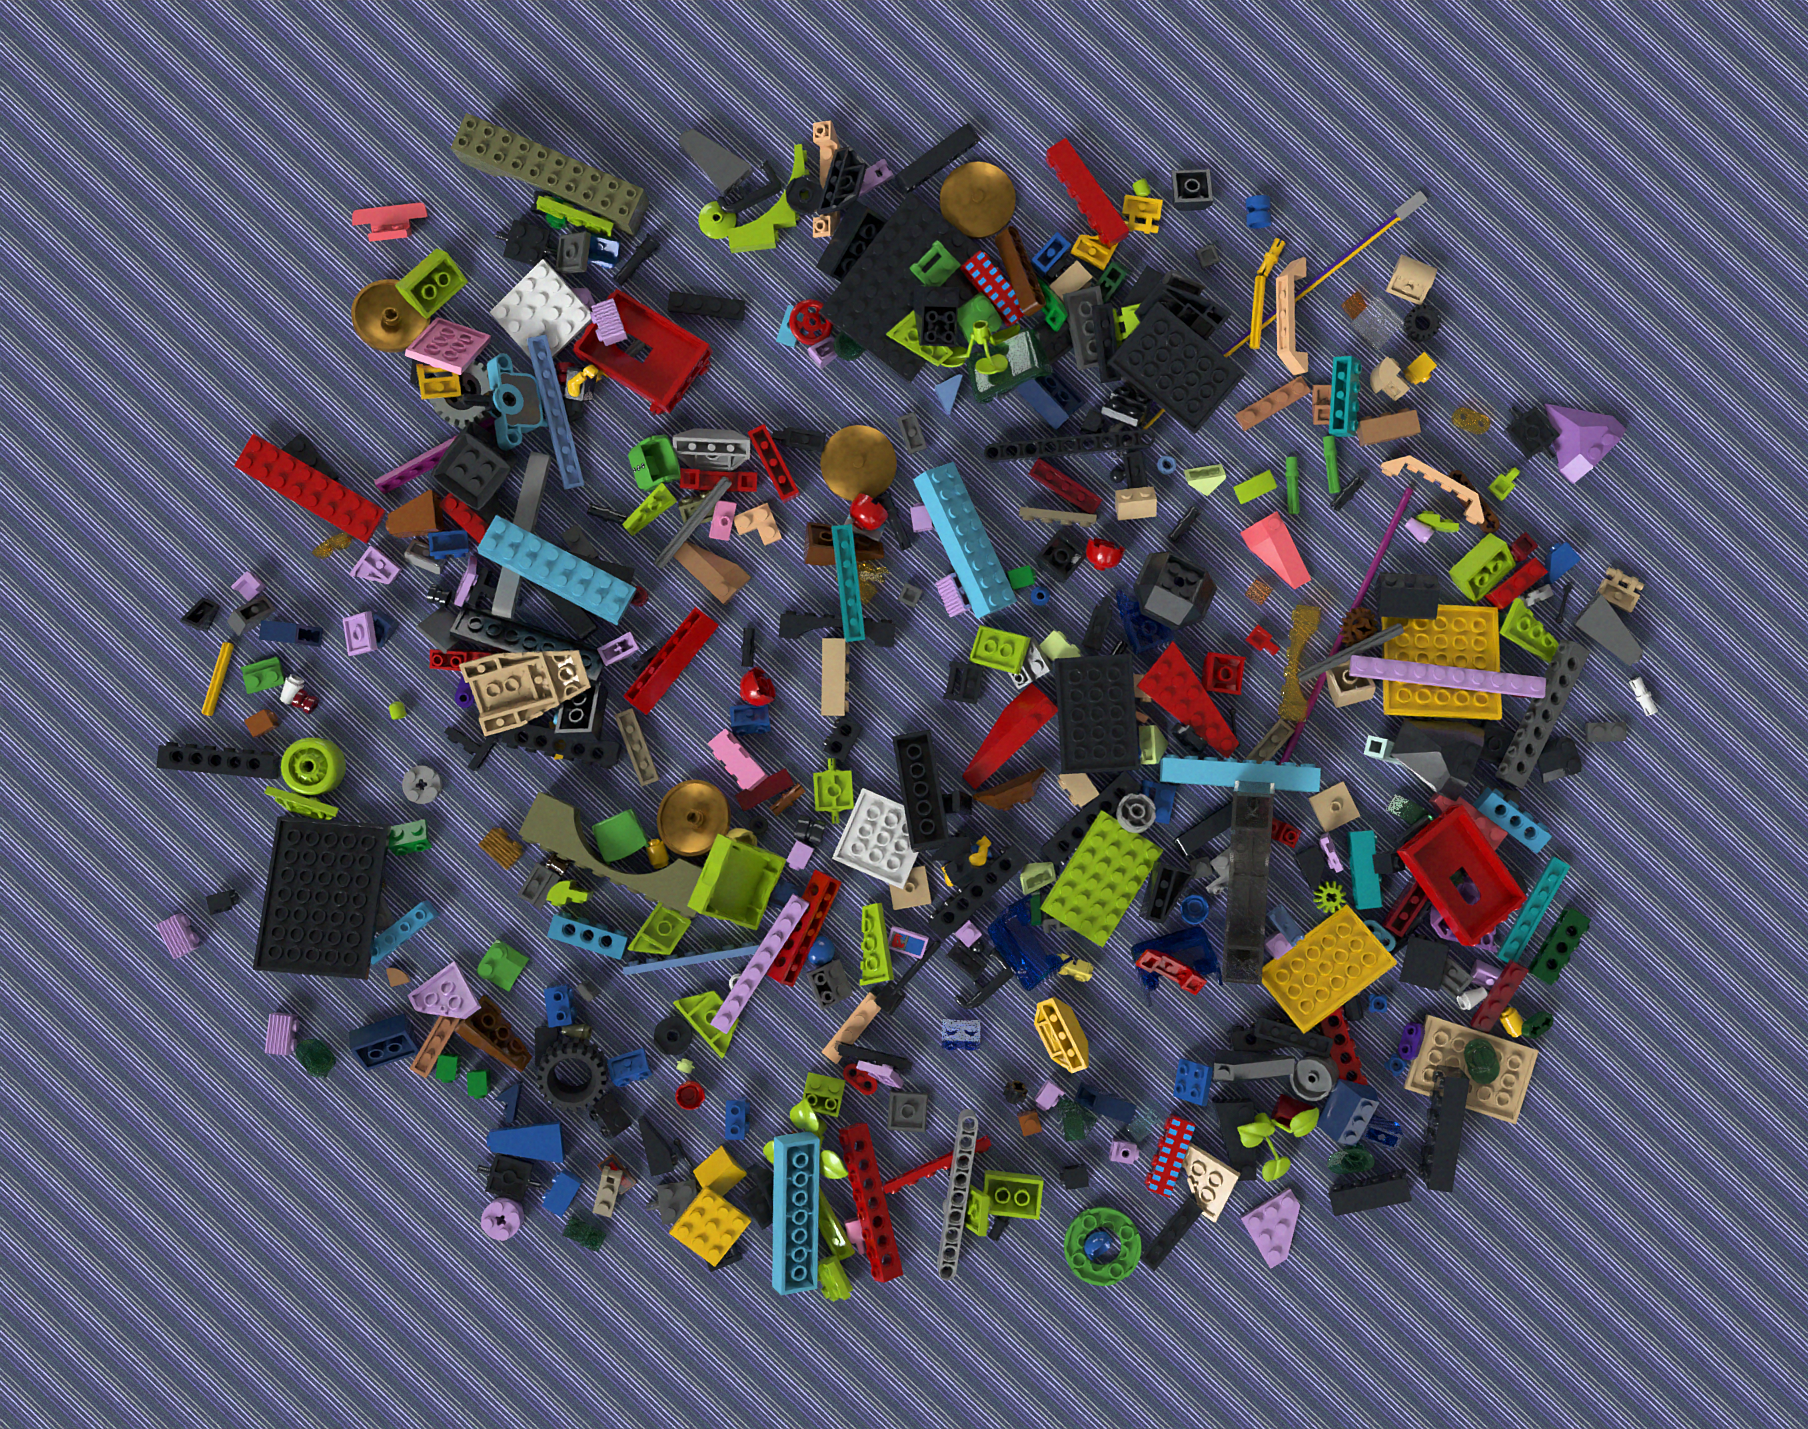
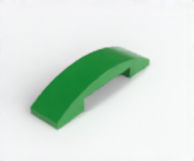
M1037 277L1046 300V305L1041 310L1047 316L1045 320L1054 331H1058L1068 316L1067 311L1057 295Z

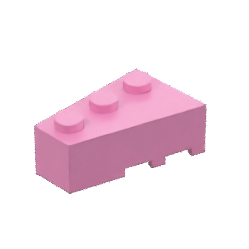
M726 728L707 743L714 750L712 753L715 757L726 764L725 769L731 775L734 774L738 778L736 782L743 790L747 788L749 791H752L768 777L737 738Z

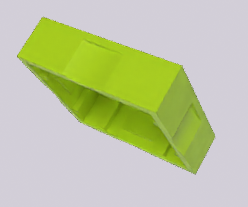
M718 833L687 906L700 914L720 920H730L737 925L757 930L766 910L770 894L777 884L787 859L774 852Z

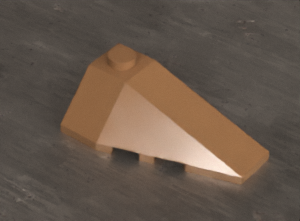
M685 541L673 555L725 606L752 579L737 564L688 541Z

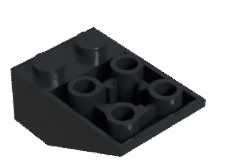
M914 285L913 306L920 346L956 347L958 287Z

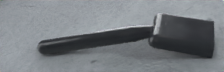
M938 940L934 941L925 951L922 959L916 961L897 985L891 981L888 982L876 997L874 1002L888 1015L892 1016L906 996L901 988L912 979L938 950L941 942Z

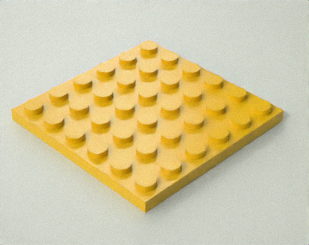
M1438 605L1436 620L1381 617L1382 631L1397 623H1400L1404 629L1403 634L1382 643V659L1500 672L1498 607ZM1383 680L1384 715L1502 719L1501 693Z

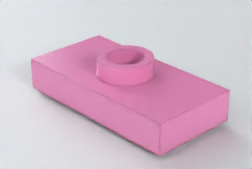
M717 501L709 532L710 538L729 541L737 505L735 502Z

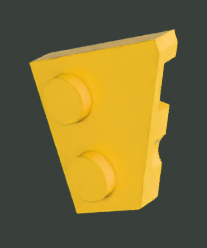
M1079 235L1070 254L1104 271L1118 243L1108 248L1106 244L1103 245L1098 235Z

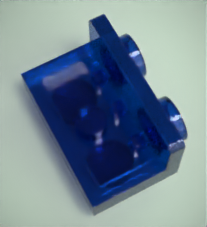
M942 1019L941 1048L950 1051L956 1049H965L967 1051L980 1049V1020Z

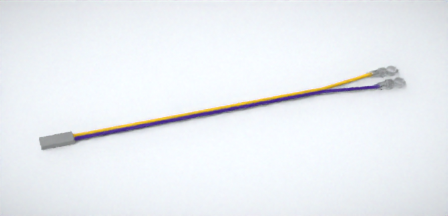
M1419 191L1393 212V216L1294 294V302L1296 303L1397 221H1403L1428 200L1425 195ZM1276 309L1262 319L1261 330L1277 318ZM1251 329L1223 350L1221 354L1227 358L1250 339ZM1154 401L1151 407L1155 406L1157 403ZM1162 408L1142 430L1148 429L1162 415L1165 409ZM1119 421L1110 426L1107 433L1120 432L1127 423ZM1129 437L1123 440L1122 443L1125 446H1129L1132 444V440Z

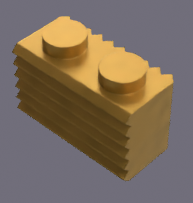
M493 827L478 845L504 869L510 870L525 853L522 850L523 846L517 840L512 841L508 838L509 833L502 827Z

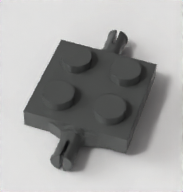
M696 1179L657 1185L658 1199L656 1202L646 1203L647 1211L658 1209L661 1214L662 1225L675 1223L699 1194Z

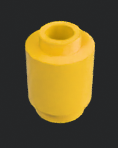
M659 839L649 841V847L646 848L650 864L653 865L654 869L667 866L669 864V856L664 842Z
M1504 1008L1499 1016L1501 1023L1512 1037L1520 1036L1522 1034V1024L1524 1023L1516 1008Z

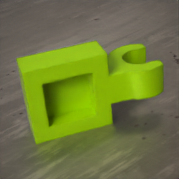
M1514 467L1505 476L1502 473L1499 474L1487 489L1500 501L1504 500L1516 486L1512 481L1520 471Z

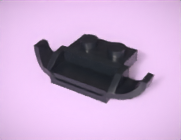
M753 1164L747 1168V1171L751 1174L757 1186L742 1195L741 1198L761 1230L773 1223L774 1174L757 1164Z

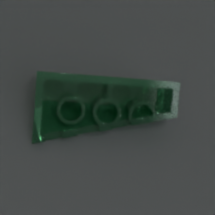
M1064 1099L1059 1104H1056L1059 1127L1065 1141L1086 1139L1089 1131L1092 1130V1127L1097 1122V1118L1077 1102H1072L1071 1099Z

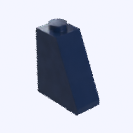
M261 620L259 639L321 647L323 628Z
M1081 1082L1074 1099L1092 1112L1129 1124L1135 1115L1137 1105L1127 1099Z

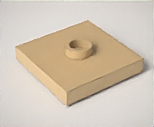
M1344 781L1308 798L1325 833L1360 816Z
M925 865L912 867L903 889L889 884L894 910L932 904Z

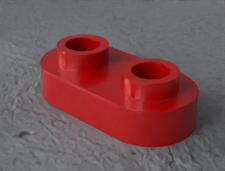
M857 1063L847 1064L843 1070L844 1079L862 1094H873L877 1090V1080L869 1076V1072L857 1069ZM855 1069L857 1073L850 1075L849 1071ZM870 1081L872 1085L865 1087L864 1083Z

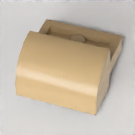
M1401 254L1385 291L1415 304L1422 305L1429 288H1431L1434 282L1437 268Z
M1386 357L1377 364L1371 372L1370 385L1375 393L1382 389L1396 401L1410 388L1402 377L1396 376L1401 369L1393 358Z

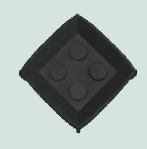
M470 421L445 451L439 463L434 466L431 476L443 488L466 505L476 510H481L505 481L511 469L516 465L518 457L511 449L508 451L502 450L498 446L497 438L493 434Z

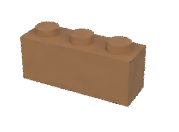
M1409 408L1398 410V413L1391 415V412L1379 414L1378 418L1374 419L1372 416L1363 417L1358 422L1357 430L1360 447L1415 436L1421 432L1417 411H1410Z

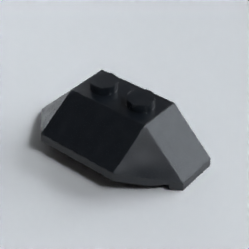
M851 146L835 149L818 206V215L849 208L859 197L868 165Z

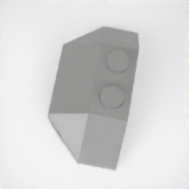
M694 428L673 435V448L677 458L692 469L733 471L750 458V438L734 430Z

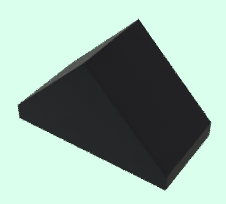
M202 597L180 619V622L196 630L208 632L220 605Z

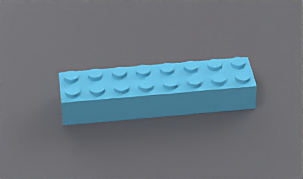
M954 462L927 470L913 479L976 618L979 619L1017 602Z
M497 515L477 548L480 555L617 626L636 593V588Z
M1167 754L1165 758L1160 759L1159 782L1319 792L1321 768H1315V764H1301V767H1296V763L1291 762L1281 763L1280 766L1276 765L1275 761H1264L1262 764H1256L1257 760H1243L1242 763H1237V759L1225 758L1223 762L1217 761L1216 757H1206L1204 760H1198V756H1185L1184 759H1178V755Z
M810 1131L774 1136L772 1287L780 1295L817 1289L820 1139Z

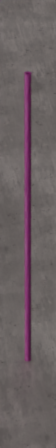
M1406 487L1351 608L1360 607L1413 493V489ZM1338 634L1328 657L1340 651L1343 644L1341 640L1344 636ZM1326 672L1319 675L1295 727V732L1292 734L1278 765L1281 766V763L1289 761L1327 679ZM1266 790L1260 803L1261 807L1258 808L1247 834L1255 835L1275 790Z

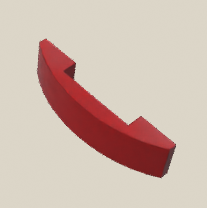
M680 468V488L712 491L722 477H727L732 484L726 492H757V472L738 471L737 473Z
M1146 949L1135 963L1136 966L1150 973L1155 971L1179 983L1182 989L1194 995H1197L1207 983V980L1191 967L1157 950Z

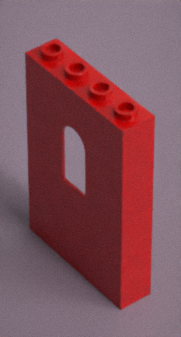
M616 288L608 296L607 300L614 299L626 334H630L652 347V351L645 361L641 363L618 349L616 343L606 346L603 340L599 341L596 330L599 328L597 323L593 324V322L586 327L581 339L576 341L573 351L581 360L593 365L599 371L670 414L713 351L705 341Z
M1462 804L1451 805L1396 851L1461 945L1475 946L1479 944L1484 935L1493 932L1498 923L1509 918L1508 915L1512 911L1520 909L1523 906L1522 903L1527 900L1521 888ZM1461 867L1464 868L1480 892L1479 901L1474 905L1466 903L1449 879Z

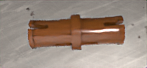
M797 783L786 794L783 793L782 797L769 808L776 816H779L782 811L789 805L792 806L793 802L806 791Z

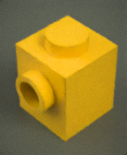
M1423 352L1403 372L1405 373V378L1410 383L1416 385L1420 381L1425 383L1432 376L1430 372L1437 365Z

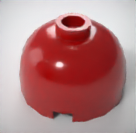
M861 493L853 499L849 514L853 525L857 529L873 531L884 524L888 513L880 503L875 505L871 502L873 498Z
M1090 537L1087 543L1086 555L1088 560L1095 564V569L1105 571V568H1114L1121 562L1125 548L1120 545L1118 549L1114 546V542L1095 537L1093 540Z
M759 667L750 669L740 680L741 698L754 706H764L774 701L775 699L773 698L776 696L771 679L768 678L766 680L763 676L764 670Z

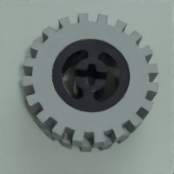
M476 360L459 375L461 392L467 390L470 394H475L471 388L472 383L476 385L477 395H483L488 391H492L490 389L487 368ZM450 371L433 373L437 376L436 378L452 376ZM462 395L456 397L458 400L455 403L452 397L429 399L430 403L435 407L433 409L441 418L454 427L458 426L460 429H463L470 421L479 424L491 417L489 411H485V407L464 406L461 403Z

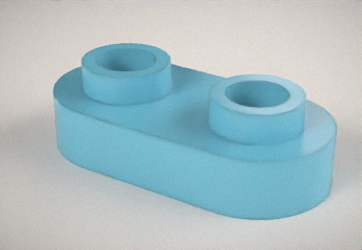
M1375 920L1363 922L1367 928L1368 926L1374 927L1373 935L1388 952L1394 949L1396 946L1394 935ZM1384 938L1389 939V945H1384Z

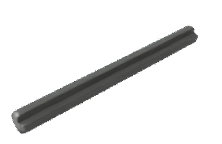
M727 477L720 479L655 559L654 564L658 568H664L731 486L732 482Z
M1397 623L1296 674L1300 683L1310 680L1350 660L1352 655L1358 656L1403 634L1404 629L1400 623Z

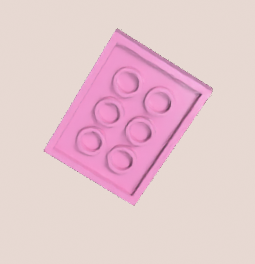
M437 317L408 346L405 356L430 364L435 368H442L461 375L490 343L491 335Z

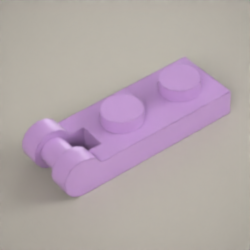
M885 159L866 169L859 197L894 177L892 171H889L887 168L888 164ZM881 171L883 175L878 177L876 172Z

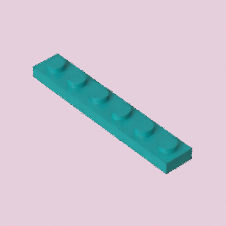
M852 524L832 526L845 642L865 640Z
M1551 856L1498 950L1496 957L1506 963L1510 959L1515 962L1518 961L1570 869V865Z

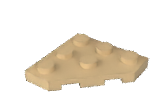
M1190 1143L1182 1166L1186 1169L1187 1180L1192 1194L1194 1193L1197 1205L1204 1210L1202 1215L1216 1223L1241 1174L1198 1146Z

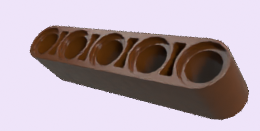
M1009 225L995 236L994 240L1023 313L1031 317L1046 305V300L1020 234L1014 226Z

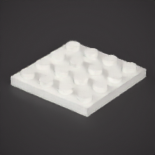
M544 259L490 311L491 315L530 359L527 338L547 335L553 359L592 321L591 311Z
M862 788L832 859L903 889L919 853H913L911 850L904 805Z

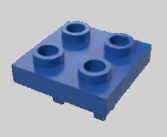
M1179 1058L1173 1096L1201 1106H1207L1214 1067Z

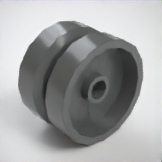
M1308 1053L1295 1064L1294 1074L1290 1075V1082L1292 1088L1300 1097L1305 1100L1317 1101L1326 1097L1333 1090L1339 1079V1070L1331 1057L1327 1058Z

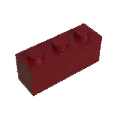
M1411 877L1380 923L1385 929L1399 937L1404 935L1428 899V896L1414 877Z

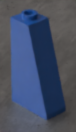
M561 1120L494 1128L486 1136L487 1146L491 1147V1152L563 1163L565 1160Z

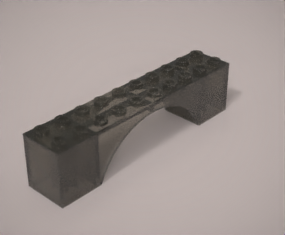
M1237 780L1234 783L1221 982L1261 985L1275 783Z

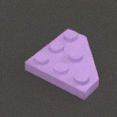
M455 961L407 995L414 1009L420 1013L466 1019L481 1008L460 966Z
M1289 1187L1240 1216L1270 1269L1287 1259L1300 1209V1204Z

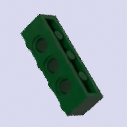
M1565 906L1528 966V974L1550 986L1556 983L1560 977L1561 969L1570 961V954L1579 946V939L1582 934L1588 931L1591 919L1573 908ZM1572 926L1573 932L1568 935L1567 928ZM1562 942L1563 948L1558 952L1557 945ZM1549 959H1552L1553 965L1552 967L1548 968L1547 961Z

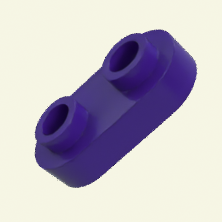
M462 674L455 694V702L461 708H469L475 703V698L468 682L465 683ZM463 695L467 696V700L465 702L461 700V697Z
M1409 1022L1404 1028L1398 1053L1405 1060H1415L1419 1055L1425 1035V1029L1420 1023Z

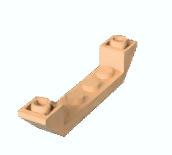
M832 121L813 123V142L820 146V184L823 189L834 151L840 148ZM840 210L813 218L814 238L833 235L840 223Z
M1305 257L1290 262L1276 278L1277 355L1293 375L1308 372L1309 365L1308 353L1295 351L1294 281L1306 277Z
M1409 455L1380 464L1381 472L1389 477H1392V475L1398 476L1404 464H1407L1406 468L1414 473H1417V471L1423 473V478L1432 483L1434 481L1441 484L1440 487L1447 492L1455 491L1458 493L1457 497L1465 502L1471 500L1464 512V515L1467 516L1466 520L1474 525L1477 522L1479 524L1484 522L1479 496L1476 492Z

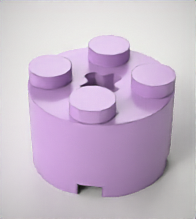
M506 1197L494 1199L482 1214V1229L489 1237L496 1240L504 1241L512 1237L524 1222V1212L521 1203Z

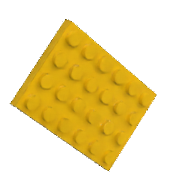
M1346 904L1341 910L1335 912L1307 933L1303 940L1297 941V945L1278 960L1275 958L1255 972V975L1302 1033L1305 1034L1397 965V961Z

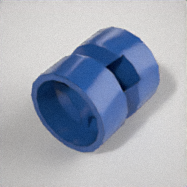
M1256 195L1246 198V211L1249 212L1246 215V226L1252 229L1271 226V213L1268 212L1271 209L1270 196Z

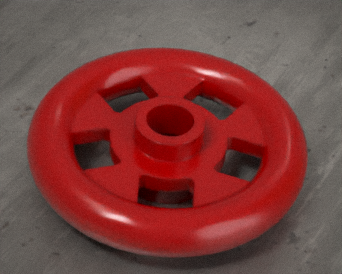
M813 299L803 300L797 303L790 313L789 326L791 332L803 344L815 345L828 338L832 332L833 324L825 319L826 323L821 324L819 317L821 315L818 312L824 304L820 301ZM808 307L816 308V313H808ZM799 313L804 314L802 322L797 320ZM810 319L814 320V325L809 323ZM802 327L808 331L806 336L800 332ZM820 329L822 334L816 337L813 332Z

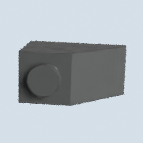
M263 595L234 609L227 623L240 636L254 629L261 623V620H265L276 609Z

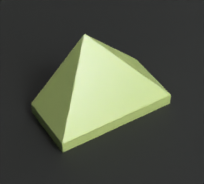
M1222 464L1184 470L1188 484L1206 496L1226 479Z
M1156 725L1139 726V743L1142 753L1140 762L1141 764H1158L1169 743Z
M1052 862L1030 863L1023 867L1020 876L1023 894L1027 895L1056 880Z

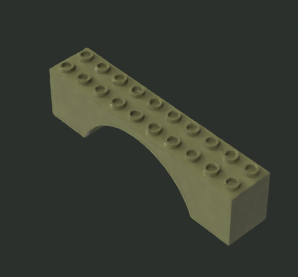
M469 113L465 114L451 146V149L461 163L494 177H510L539 187L580 209L591 212L595 217L600 218V216L610 219L614 223V229L635 237L650 204L644 189Z
M538 792L518 833L523 836L522 840L530 844L538 843L540 844L539 848L547 852L555 851L558 853L557 856L566 861H571L572 859L575 861L574 865L580 868L593 869L592 873L599 877H610V882L619 886L624 884L628 886L627 890L635 894L643 893L645 894L644 898L649 901H660L663 903L662 907L668 910L677 909L681 911L679 915L687 919L699 916L700 913L687 905L703 867L685 858H679L670 866L650 874L628 873L607 865L593 851L586 840L581 825L580 808L546 792Z

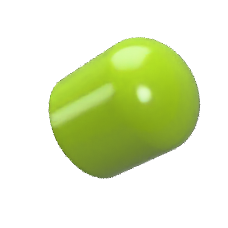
M1145 178L1136 181L1132 185L1136 196L1147 197L1151 192Z
M396 701L389 705L392 720H398L407 716L402 702Z

